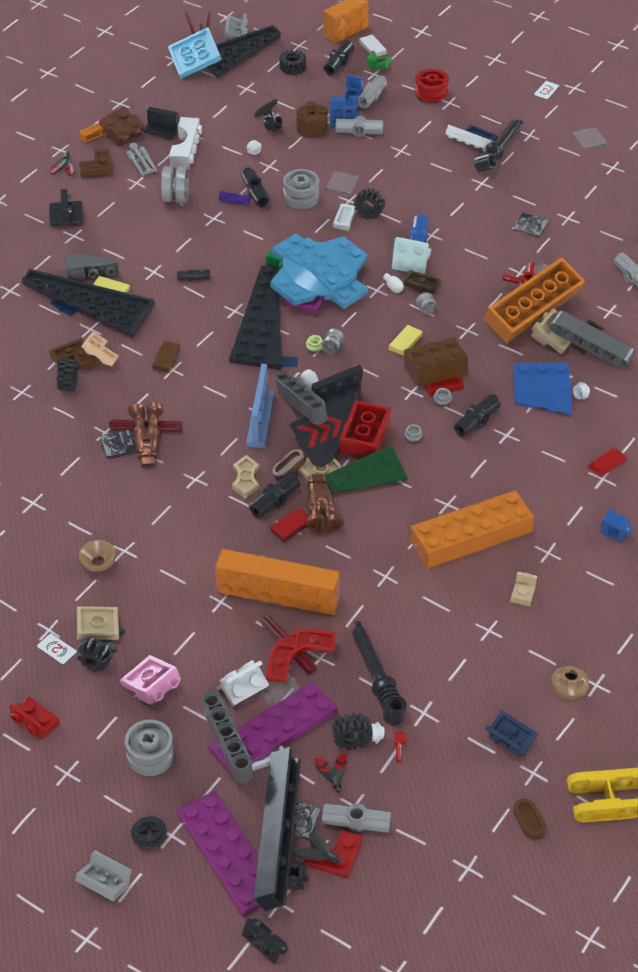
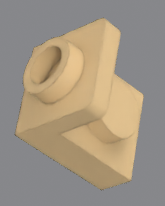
M517 572L511 596L512 603L531 606L537 576Z

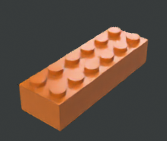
M561 257L490 306L483 319L507 344L540 321L545 312L550 313L553 308L557 309L578 294L586 281Z
M515 490L412 525L410 542L428 569L529 534L533 530L534 516Z
M227 549L221 550L215 566L218 593L334 616L340 598V571Z

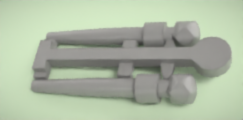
M131 143L129 145L130 150L126 152V155L144 177L153 172L157 173L158 170L145 147H139L138 151V145ZM145 159L148 161V163H149L150 166L152 167L151 169H150V167L148 166V164L146 163ZM139 161H141V163L145 167V172H143L142 168L140 167L138 163Z

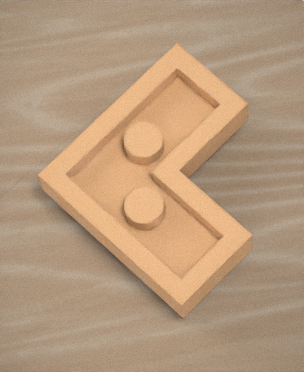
M92 332L81 346L86 353L95 355L103 364L110 365L111 367L119 357L105 347L107 340L95 332Z

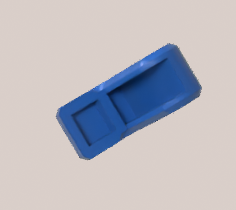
M347 76V89L342 96L346 98V102L350 101V96L355 95L357 100L362 94L364 84L362 77Z

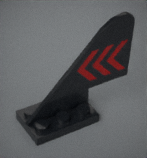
M360 364L312 384L311 390L325 402L328 415L326 422L314 424L304 417L289 425L309 460L317 467L325 466L331 462L338 452L340 436L353 408L357 394L361 392L363 368Z

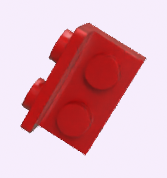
M30 696L18 706L14 703L9 705L11 719L16 724L23 725L32 736L36 735L41 740L60 724L57 716Z

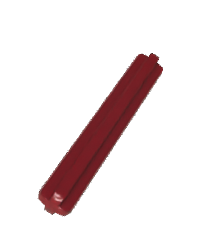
M111 419L109 421V429L134 430L136 426L135 420ZM145 420V428H148V420ZM158 421L157 423L160 431H182L183 425L181 421Z
M270 615L261 618L262 626L277 642L288 636ZM304 652L298 653L293 658L307 674H311L316 670V664Z

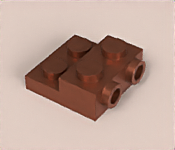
M125 106L99 120V124L118 146L128 143L135 136H140L145 126L136 114L132 115Z

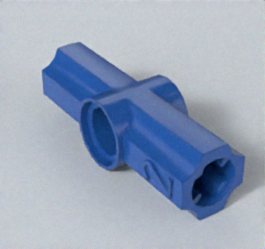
M419 213L414 217L413 227L410 229V240L427 243L429 218L425 214Z

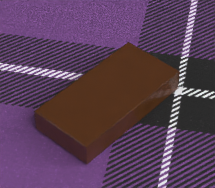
M163 341L153 362V370L170 372L180 351V344Z

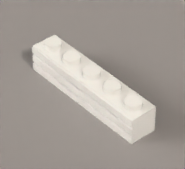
M448 125L445 133L451 139L457 138V141H465V144L474 145L473 147L478 149L480 147L483 151H485L488 143L494 142L452 125Z

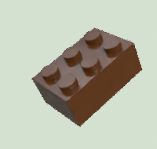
M447 338L442 341L414 346L404 350L405 369L417 387L468 374V356L455 338Z

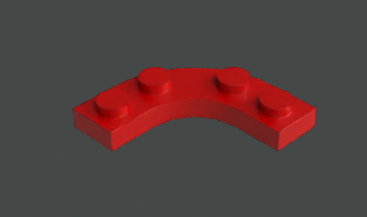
M305 628L292 631L290 635L280 639L271 651L266 680L286 684L289 665L298 653L317 651L334 654L337 632Z

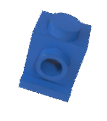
M611 508L602 520L600 533L621 543L625 537L630 536L633 527L630 526L631 520L615 513V509Z

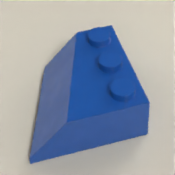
M513 363L512 385L514 404L534 409L541 407L548 409V412L551 413L559 411L565 413V416L571 417L572 388L568 363Z

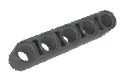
M559 311L549 326L554 334L622 369L629 365L635 354L634 349L629 345L564 311Z
M282 371L275 375L279 395L314 424H321L328 420L323 399L290 372Z
M208 692L202 697L205 718L234 779L239 783H247L253 778L252 762L249 753L220 694Z

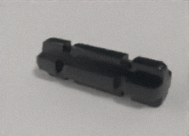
M203 269V271H177V279L179 281L185 279H210L209 269Z

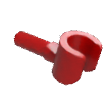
M405 731L394 734L393 742L396 747L397 762L402 761L401 745L407 743Z

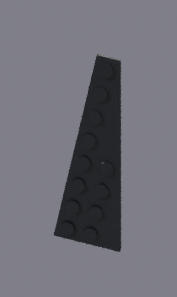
M261 265L229 357V363L255 367L267 364L269 369L281 370L279 293L270 287L272 279L278 273V267Z
M29 269L22 278L23 285L132 338L136 336L155 306V300L33 269Z

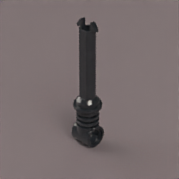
M522 119L512 120L497 140L488 143L483 154L475 157L474 164L478 172L496 168V161L503 157V149L518 131L521 124H523Z
M355 621L356 627L353 629L352 635L374 681L371 690L380 701L384 711L383 719L391 725L401 724L405 716L407 702L399 695L396 689V680L386 675L365 627L361 626L360 621Z

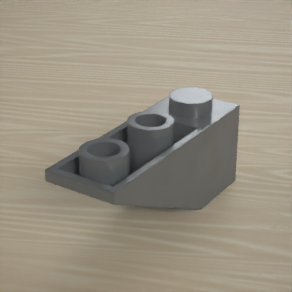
M84 253L65 255L69 279L84 280L98 278L99 276L119 275L117 260Z

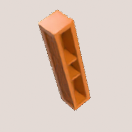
M99 123L79 131L80 140L84 143L108 134Z

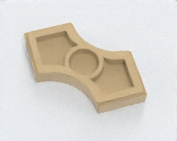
M247 455L233 464V470L238 476L232 484V489L245 499L259 490V484L254 476L260 469L259 464Z

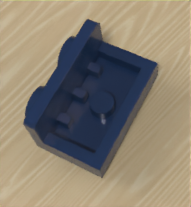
M502 710L492 725H487L485 728L491 740L498 744L502 741L507 745L506 749L515 755L518 752L525 755L538 736L536 731Z

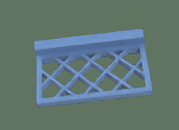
M261 364L247 436V447H266L275 396L274 391L268 390L267 364Z

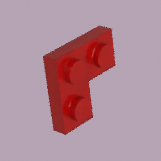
M341 830L335 847L330 848V850L339 854L343 862L334 863L327 859H305V866L348 879L363 836Z

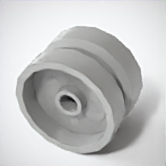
M164 166L161 179L162 201L172 202L175 196L178 203H187L189 191L188 167L178 166L175 174L172 166Z
M296 169L284 176L283 188L286 205L294 209L304 210L318 203L319 177L316 173L307 169Z
M143 720L129 728L125 735L127 762L134 772L143 776H156L164 773L171 767L174 761L173 736L168 726L157 720Z

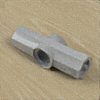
M376 76L372 82H368L357 99L359 107L362 109L368 108L373 101H377L387 85L384 76Z
M357 116L354 119L336 118L335 132L353 133L356 137H362L365 134L383 135V121L366 120L362 116Z
M623 252L619 253L614 258L613 263L623 272L625 281L627 283H634L638 288V264H635Z
M326 803L324 805L322 824L348 827L350 831L355 833L363 830L389 833L391 812L366 809L362 804L358 803L352 804L349 807Z

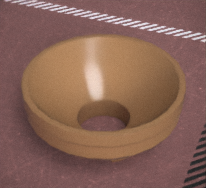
M93 540L82 546L79 551V559L82 566L89 571H104L114 563L115 549L107 541ZM97 559H101L104 561V563L101 565L93 564V562Z
M563 666L553 673L551 688L561 699L574 701L583 698L587 694L589 679L587 674L580 668ZM567 673H574L577 679L569 680L565 675Z

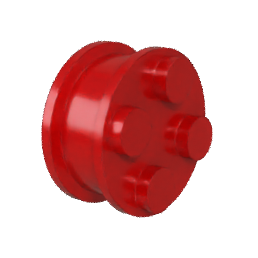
M425 69L416 75L415 82L417 85L415 87V94L419 100L441 102L447 97L449 76L445 72L438 69Z

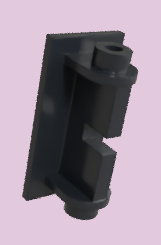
M247 918L242 936L276 964L280 953L284 955L288 951L287 942L283 941L276 934L270 936L272 930L260 919L253 918L251 920Z

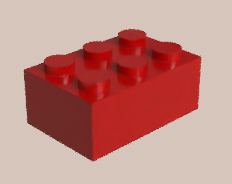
M355 400L339 439V454L361 459L381 450L391 424V408Z

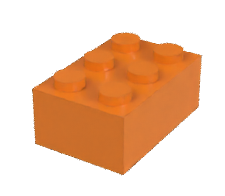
M344 0L323 10V36L333 43H337L368 27L367 0Z

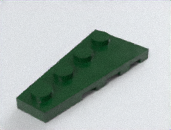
M393 445L323 476L331 494L408 480Z

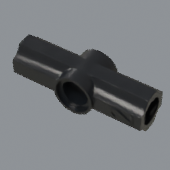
M346 40L342 42L337 50L333 49L331 51L329 60L323 66V70L327 75L332 76L341 66L347 64L348 57L354 51V45L351 41Z
M250 167L244 168L241 172V178L248 189V196L253 199L256 206L260 208L266 207L270 200L262 186V179L257 176L254 169Z
M494 394L488 395L478 405L472 404L467 409L465 416L454 424V430L457 435L466 437L478 426H485L490 415L501 407L498 397Z
M293 473L287 474L275 485L272 483L268 484L264 488L262 495L249 505L252 515L258 519L275 506L280 508L286 502L287 496L300 487V481Z

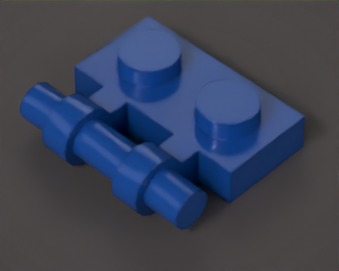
M355 95L350 96L349 102H346L345 97L330 98V127H336V118L354 119L358 116L356 112L358 101Z

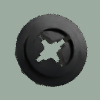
M153 816L139 819L131 829L132 840L140 849L144 847L150 850L152 847H159L165 841L167 835L165 823ZM148 827H150V830L153 833L150 839H148L146 835Z

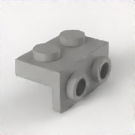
M246 13L243 14L242 19L227 15L224 37L233 39L247 34L248 20L246 19Z
M94 851L91 854L90 863L76 874L75 881L114 901L128 889L132 870L100 852Z

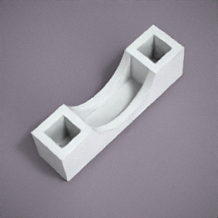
M180 118L178 135L179 139L184 142L173 145L171 148L169 159L170 166L174 169H177L178 166L188 167L189 170L191 163H194V154L197 152V144H199L200 140L199 134H202V125H200L199 118Z

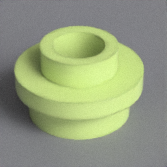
M312 335L306 341V347L310 351H319L323 348V340L318 335Z

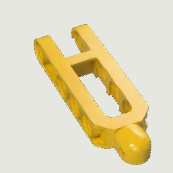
M638 768L578 772L567 777L568 789L573 794L605 792L606 799L581 803L577 806L574 805L573 812L576 821L596 822L638 818V798L621 800L620 798H615L614 791L638 789Z

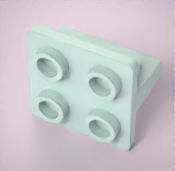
M396 237L392 269L405 272L411 270L425 274L426 263L431 255V249L428 248L429 244Z

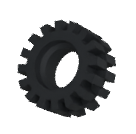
M293 49L282 52L279 57L280 70L287 75L288 73L290 75L294 73L298 75V73L304 72L306 69L305 53L302 51L298 52V50L293 51Z
M367 187L366 190L365 188L360 190L354 199L353 206H356L354 208L355 211L358 210V214H362L363 218L367 216V219L370 220L372 218L373 220L379 217L386 203L385 199H382L383 195H379L380 192L378 190L375 192L374 188L370 190V187ZM365 201L371 202L373 206L368 205Z
M61 358L59 360L56 377L58 390L71 392L76 390L79 376L77 359Z
M352 713V716H348V714H344V718L340 716L332 724L334 742L342 749L344 747L347 750H350V747L357 749V746L362 748L364 744L368 745L369 741H372L371 721L366 715L363 716L359 713L356 716L355 713Z

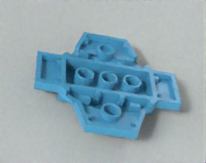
M295 233L272 247L271 253L283 261V266L272 279L270 287L294 306L313 301L316 296H325V300H332L345 309L368 294V288L356 279L357 272L367 261L368 254L345 237L326 242H315L309 237L304 239Z

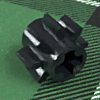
M271 112L264 117V127L268 131L272 130L274 133L279 131V128H282L283 120L278 113L274 115V112Z
M297 862L290 865L288 888L294 893V891L299 889L304 890L303 882H309L306 866L301 867Z

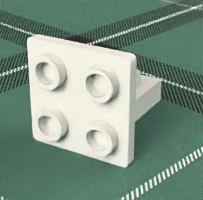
M252 660L243 665L237 672L234 670L219 680L221 684L216 688L218 691L223 690L232 707L269 686L259 668L263 664L261 660L256 663Z

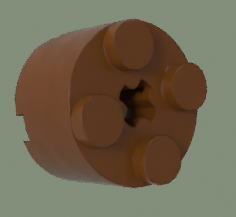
M308 101L306 105L299 107L296 110L297 132L307 138H311L312 135H316V137L323 136L327 132L328 127L327 108L315 104L313 101Z

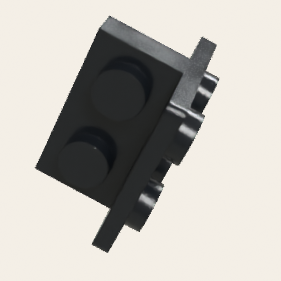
M148 107V123L143 129L144 133L173 138L178 131L181 117H178V112Z
M60 189L61 202L49 203L50 226L83 224L82 201H72L67 189Z

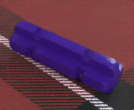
M220 191L218 196L220 201L227 200L230 203H242V205L246 206L250 203V196L247 195L242 196L241 194L230 192L227 194L225 191Z

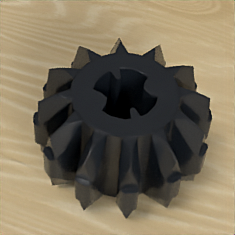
M95 637L92 639L86 638L77 649V660L81 661V665L86 666L87 669H92L94 672L98 670L103 672L112 661L113 650L108 648L109 644L103 643L102 639L99 641Z

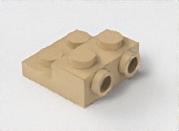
M553 308L550 313H544L540 318L541 323L537 322L533 326L531 337L544 347L548 343L562 354L571 342L550 330L549 326L558 313Z

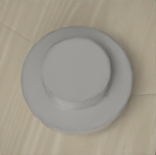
M440 388L434 394V401L440 405H446L452 400V395L446 388Z
M411 424L405 429L404 436L409 441H419L423 437V431L420 426Z

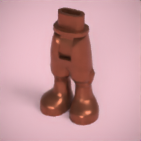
M155 402L147 405L148 428H145V407L141 404H131L128 407V413L135 420L136 426L133 435L135 437L140 466H155L160 434L157 423L158 418L163 413V405Z
M311 474L308 476L309 481L307 482V507L311 514L307 519L308 528L315 533H320L325 526L326 533L336 532L343 527V518L339 514H333L334 504L326 480L323 479L322 475Z

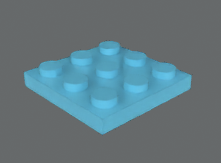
M208 27L168 46L181 79L222 60Z

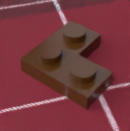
M109 149L93 150L95 160L79 162L81 177L113 173Z
M82 338L49 350L50 356L57 366L61 358L77 359L78 367L81 371L97 365L96 357L89 355L81 347L84 343Z

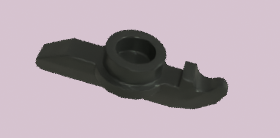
M277 99L261 106L255 112L254 117L270 113L271 108L275 107L278 103Z

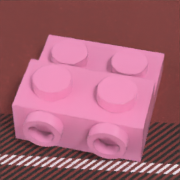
M149 655L120 679L123 687L135 692L139 700L152 705L156 701H161L167 691L176 688L181 677L175 666Z

